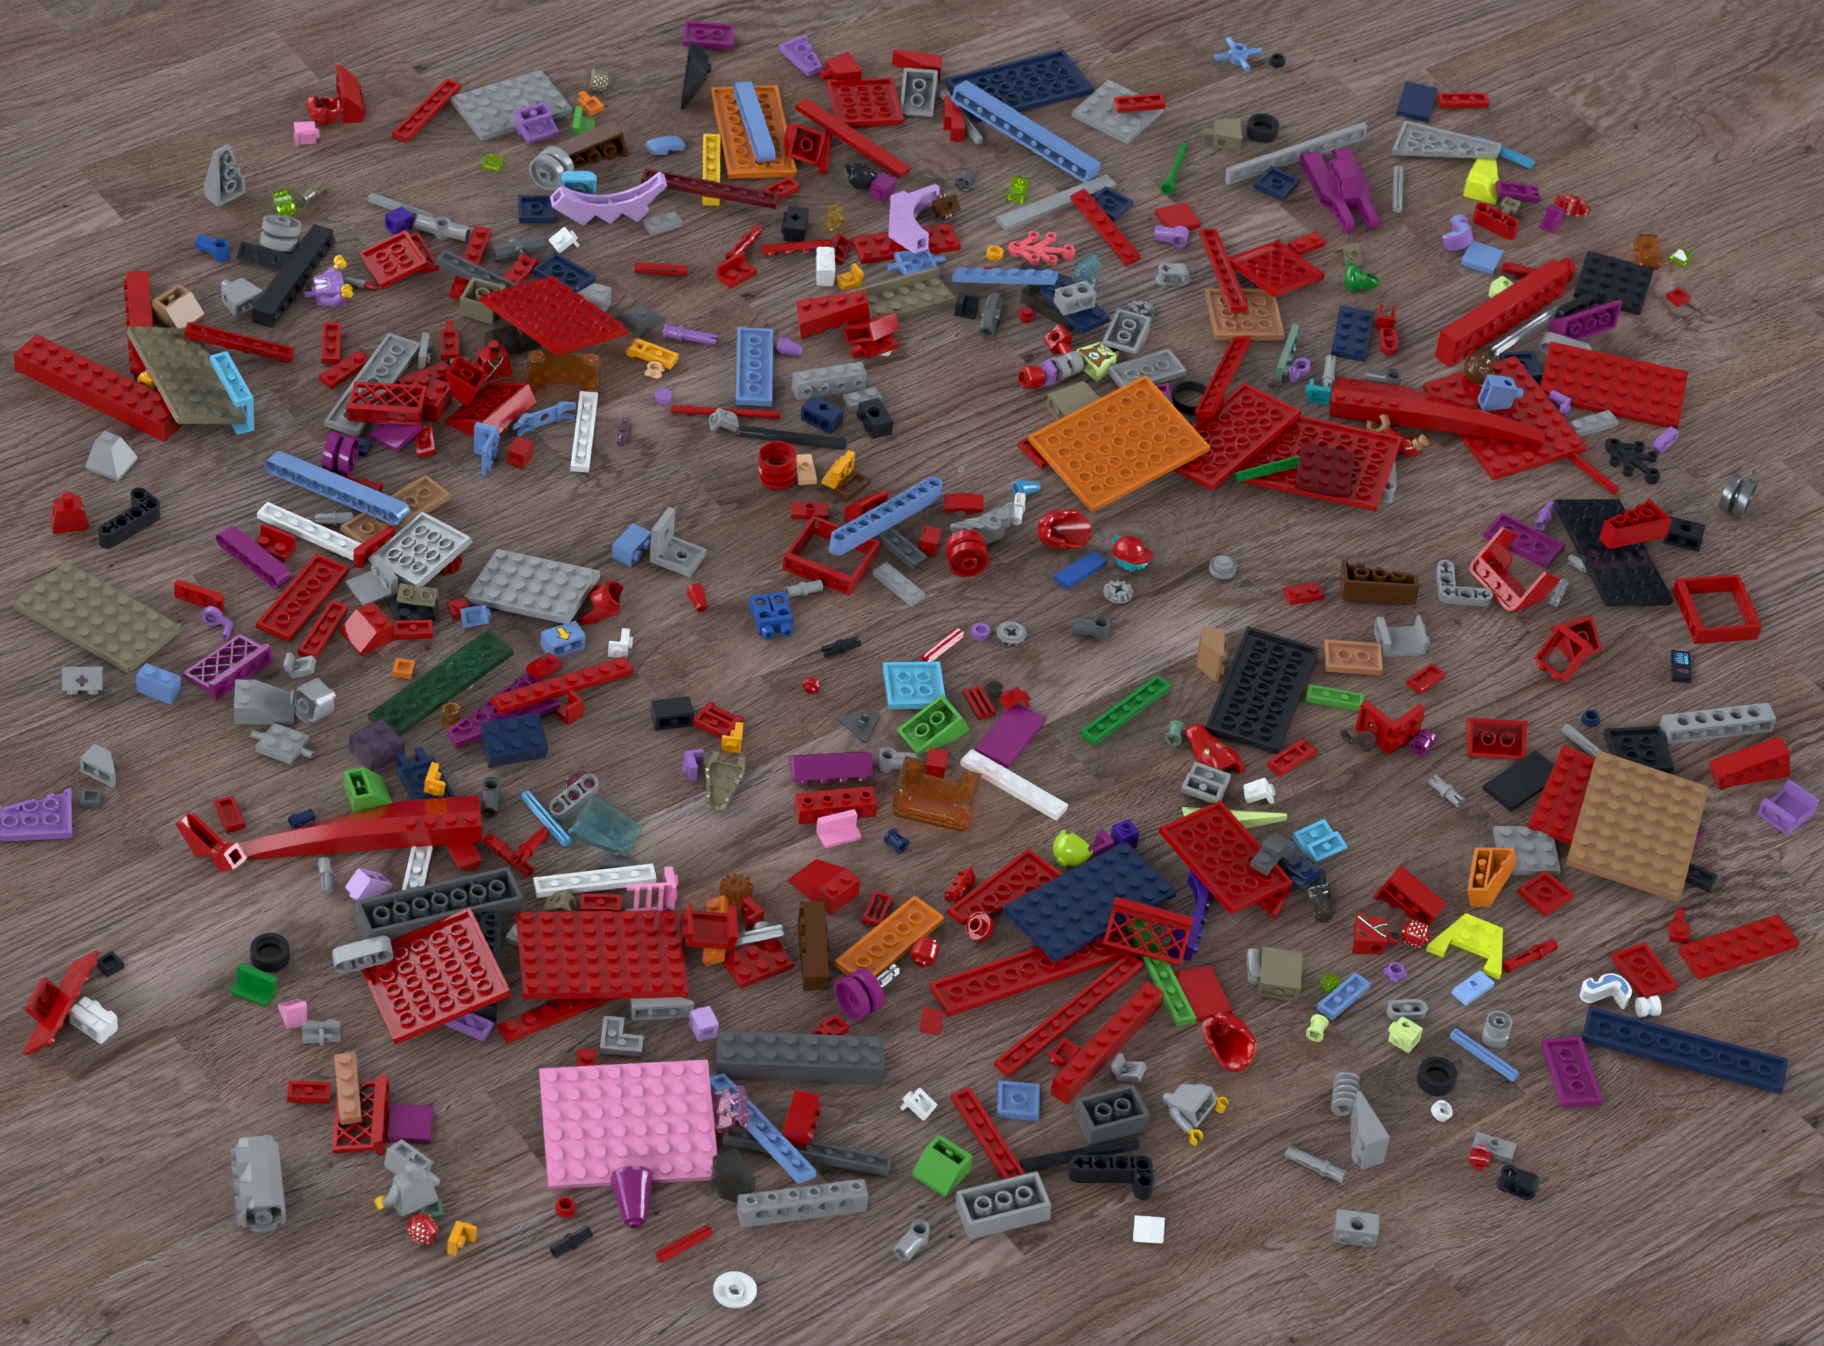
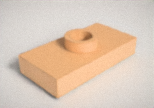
M797 455L798 485L817 484L812 455Z

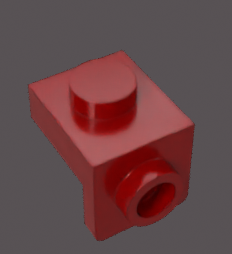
M1019 686L1005 691L999 697L1006 710L1022 700L1028 709L1031 707L1028 703L1031 698L1026 690L1021 691Z
M1063 1037L1053 1051L1049 1050L1047 1052L1050 1058L1049 1062L1057 1068H1060V1066L1064 1068L1081 1049Z

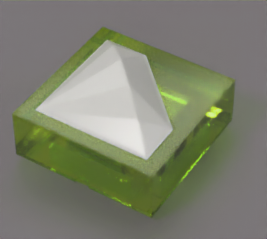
M1678 248L1670 256L1669 260L1685 267L1692 260L1693 254Z

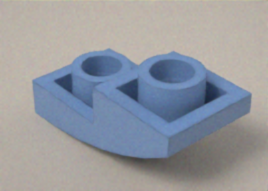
M679 136L658 137L645 143L650 153L657 156L660 154L667 155L668 150L683 151L685 148V144Z

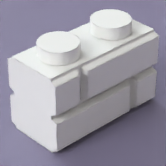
M818 247L816 253V285L834 286L835 250L833 247Z
M84 997L69 1012V1022L101 1044L118 1029L115 1013L103 1009L96 1000L92 1001Z

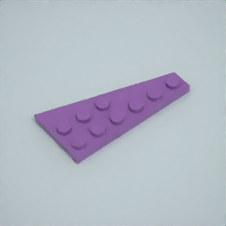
M71 788L65 789L64 793L48 794L46 795L47 798L31 799L3 807V811H0V842L73 838Z

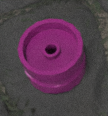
M330 432L324 447L322 468L333 473L338 469L340 475L351 476L358 456V437L347 435L343 439L341 433Z
M865 968L857 969L849 976L837 980L834 985L835 997L839 1006L854 1021H859L869 1013H873L884 1006L885 998L881 985L876 977Z

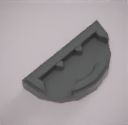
M613 852L610 853V856L601 860L599 870L636 866L639 863L631 858L628 853Z

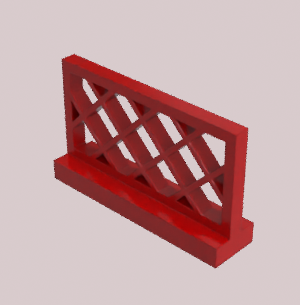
M355 381L350 401L346 405L347 420L420 426L427 386ZM358 388H365L367 391L360 394ZM379 389L385 390V392L381 393L380 395L376 393V391ZM397 390L403 391V393H401L398 396L394 394V392H396ZM414 392H422L416 397L412 395ZM372 394L374 398L367 401L365 397ZM390 395L392 399L385 402L383 398ZM407 396L411 399L405 403L401 401V399ZM361 400L363 404H357L356 402ZM378 401L382 404V405H373L374 403H376V402H378ZM396 402L400 405V406H391L392 404H394V403H396ZM414 403L418 406V407H409V406H411V405L414 404Z
M1115 897L1103 945L1181 966L1194 918ZM1115 913L1124 915L1127 921L1118 926L1114 920ZM1141 919L1147 927L1137 931L1132 922ZM1130 924L1134 934L1125 938L1120 929ZM1158 924L1163 925L1167 932L1157 937L1152 927ZM1149 929L1154 939L1145 943L1140 934ZM1176 930L1185 931V937L1177 942L1172 932ZM1115 931L1122 938L1117 943L1108 941L1109 935ZM1169 935L1174 944L1164 948L1159 939ZM1137 936L1142 944L1137 948L1131 947L1128 943V940ZM1154 942H1157L1161 948V951L1156 954L1151 953L1147 947ZM1176 947L1180 953L1179 960L1170 958L1167 951Z
M387 1074L378 1075V1080L359 1081L360 1096L364 1098L361 1101L362 1122L350 1123L352 1125L346 1130L340 1128L337 1092L332 1144L333 1154L376 1151L377 1155H385L390 1085ZM375 1087V1090L369 1095L363 1092L366 1088ZM368 1102L371 1103L373 1107L368 1112H365L362 1107ZM367 1119L370 1120L372 1124L364 1129L361 1124ZM357 1128L361 1133L353 1138L349 1134ZM365 1136L371 1139L370 1144H361L359 1141ZM344 1138L350 1141L347 1145L338 1146V1143Z

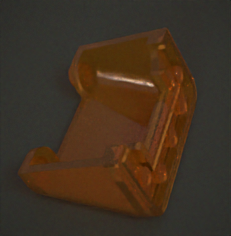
M539 350L529 353L527 383L533 395H536L538 388L542 387L545 390L546 384L582 386V391L597 392L599 399L601 358L598 355L568 352L557 356L551 351Z

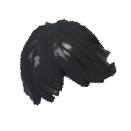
M861 163L845 165L849 183L855 189L870 188L871 182L878 177L877 169L871 171L870 168H866L867 165L862 167Z

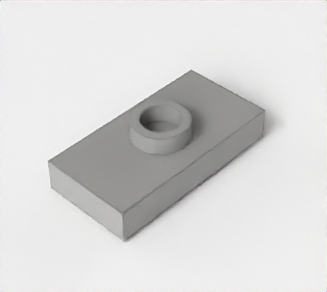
M1477 1131L1471 1148L1477 1149L1478 1144L1488 1146L1487 1151L1492 1152L1491 1158L1511 1164L1517 1144Z

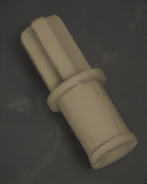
M323 179L314 186L310 185L305 192L298 195L299 201L305 205L310 200L318 198L319 194L329 187V184Z

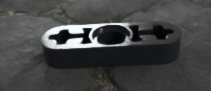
M1588 292L1559 307L1555 317L1560 318L1594 307L1597 298Z

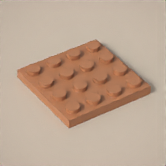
M1205 289V298L1214 340H1232L1233 337L1250 336V339L1255 341L1284 340L1285 334L1276 297L1269 295L1263 289H1241L1248 305V311L1236 314L1230 313L1221 289Z

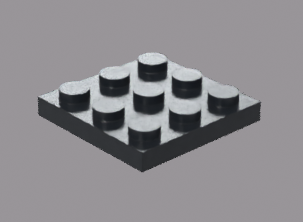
M1660 726L1605 728L1603 734L1610 754L1666 773H1673L1675 767Z

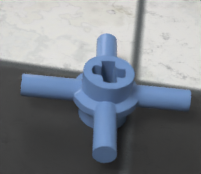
M1227 37L1226 42L1231 49L1227 53L1215 54L1214 58L1215 61L1230 59L1232 64L1242 65L1243 69L1248 72L1251 70V67L1246 59L1251 55L1262 54V48L1247 49L1244 44L1235 43L1232 37Z

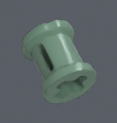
M1175 720L1169 723V732L1165 735V742L1171 746L1181 744V735L1185 732L1186 728L1181 721Z

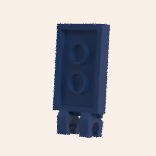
M422 746L415 748L416 754L414 758L416 763L410 764L404 752L396 754L398 759L396 760L398 766L397 774L411 800L455 797L440 767L438 771L441 772L440 781L445 782L443 797L424 792L425 779L431 762H437L434 757L428 758Z

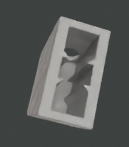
M239 278L233 282L225 279L221 283L222 301L235 318L252 310L263 294L260 288L244 278Z

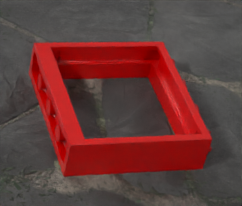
M813 515L784 555L783 570L811 581L819 579L823 586L850 596L879 555L880 541L871 538L855 547V550L867 555L852 576L843 574L799 556L814 534L830 540L832 532L842 527Z
M1739 574L1676 579L1672 592L1694 644L1758 639L1759 633L1762 631L1761 621L1758 620L1756 609L1752 606L1751 597L1747 594L1745 583L1742 582ZM1732 592L1746 625L1704 628L1690 594Z

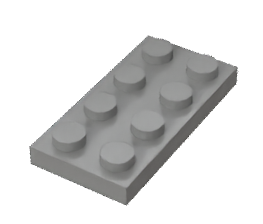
M1169 348L1109 366L1107 369V373L1119 388L1144 375H1147L1157 385L1186 376L1187 372Z

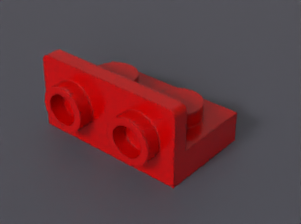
M742 251L718 265L717 279L732 289L756 276L757 269L745 261L746 253Z
M263 523L260 526L261 533L254 542L277 560L285 563L296 550V537Z

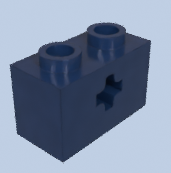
M812 395L801 408L800 420L832 434L843 423L844 409Z

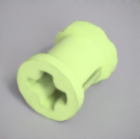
M1313 1015L1310 1020L1311 1025L1307 1028L1306 1036L1309 1040L1320 1042L1323 1039V1032L1328 1027L1329 1021L1322 1015Z

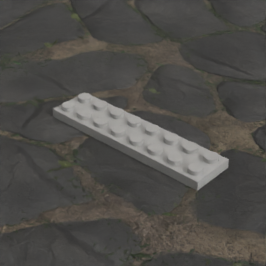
M388 332L324 420V426L358 437L368 422L347 420L346 405L350 401L354 382L396 384L397 379L403 375L419 353L421 343ZM358 388L360 394L367 391L365 388ZM382 389L376 391L378 395L385 392V390ZM372 394L365 397L367 401L374 398ZM361 400L356 402L357 404H363ZM378 401L373 405H381V403Z

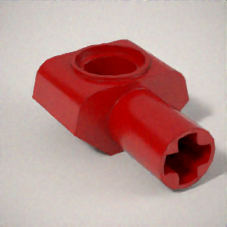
M1057 325L1043 338L1052 354L1060 353L1064 355L1073 351L1070 347L1072 335L1065 325Z

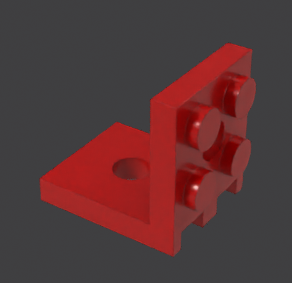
M1365 700L1360 705L1355 730L1386 754L1391 755L1399 748L1405 747L1410 740L1417 737L1425 718V707L1418 704L1394 721Z

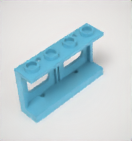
M227 351L210 355V362L236 408L240 407L247 418L245 424H231L235 433L239 435L254 431V398ZM245 405H247V414L244 410Z

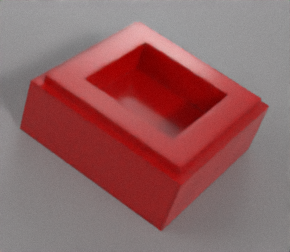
M1679 287L1666 294V299L1677 307L1689 302L1691 297Z

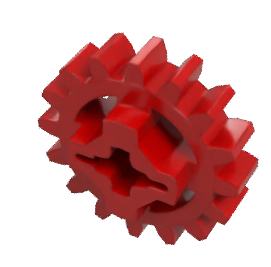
M1559 194L1554 201L1555 205L1566 210L1565 213L1570 216H1588L1591 207L1585 204V200L1575 195L1566 194L1565 196Z

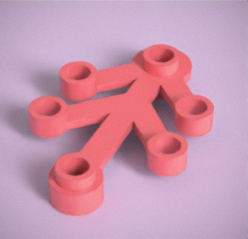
M1031 231L1029 237L1023 241H1014L1008 245L1009 253L1012 256H1023L1032 265L1039 264L1041 258L1047 265L1055 266L1057 264V257L1055 255H1047L1046 253L1061 254L1063 259L1072 260L1075 258L1076 252L1074 247L1069 244L1063 248L1045 247L1050 243L1056 242L1057 235L1053 232H1048L1045 239L1033 246L1028 245L1039 240V233L1036 231Z

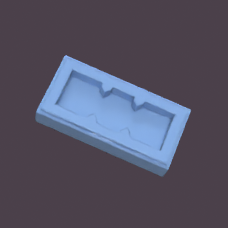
M1480 970L1453 988L1451 994L1467 1006L1493 988L1495 982Z

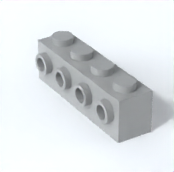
M862 361L793 372L792 390L797 400L809 399L812 395L821 397L866 389L867 372Z

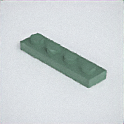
M1292 324L1277 366L1275 381L1282 382L1283 376L1288 374L1289 365L1292 363L1293 354L1296 352L1297 343H1299L1301 333L1298 332L1300 326L1298 324Z

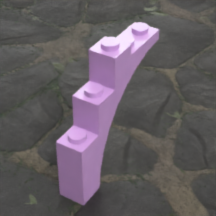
M658 172L641 185L614 194H584L561 185L550 196L554 209L583 226L588 221H591L595 215L611 224L622 213L638 222L649 212L648 204L660 192L664 191L667 183L664 174Z
M936 184L911 193L902 191L890 195L889 238L914 254L928 249L929 233L920 227L916 222V217L921 211L932 205L933 200L937 199L940 186Z

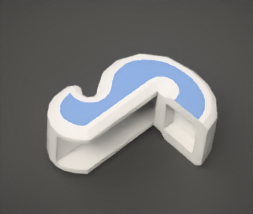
M1607 973L1602 975L1598 982H1595L1593 978L1586 979L1580 991V998L1582 1001L1591 1004L1613 995L1618 1005L1625 1009L1629 1004L1632 989L1622 976Z

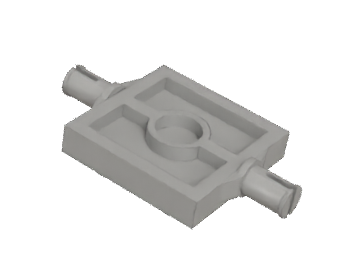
M273 723L265 733L253 729L250 734L251 738L260 740L256 745L255 752L282 762L292 764L301 755L310 759L314 757L315 752L305 748L309 742V735Z

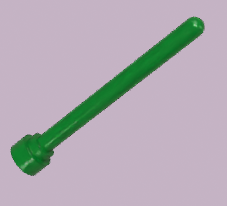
M1187 142L1181 144L1168 179L1162 182L1161 191L1164 194L1170 195L1174 192V180L1188 147Z

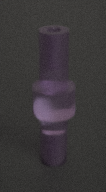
M626 416L622 417L621 425L618 427V446H623L625 437L628 436L629 418Z

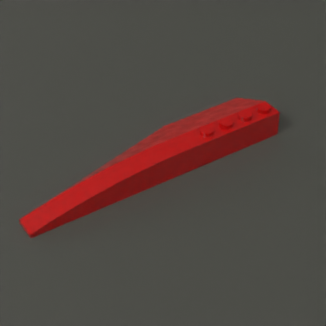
M479 795L397 801L238 843V845L247 857L246 860L410 848L412 846L423 847L483 842Z

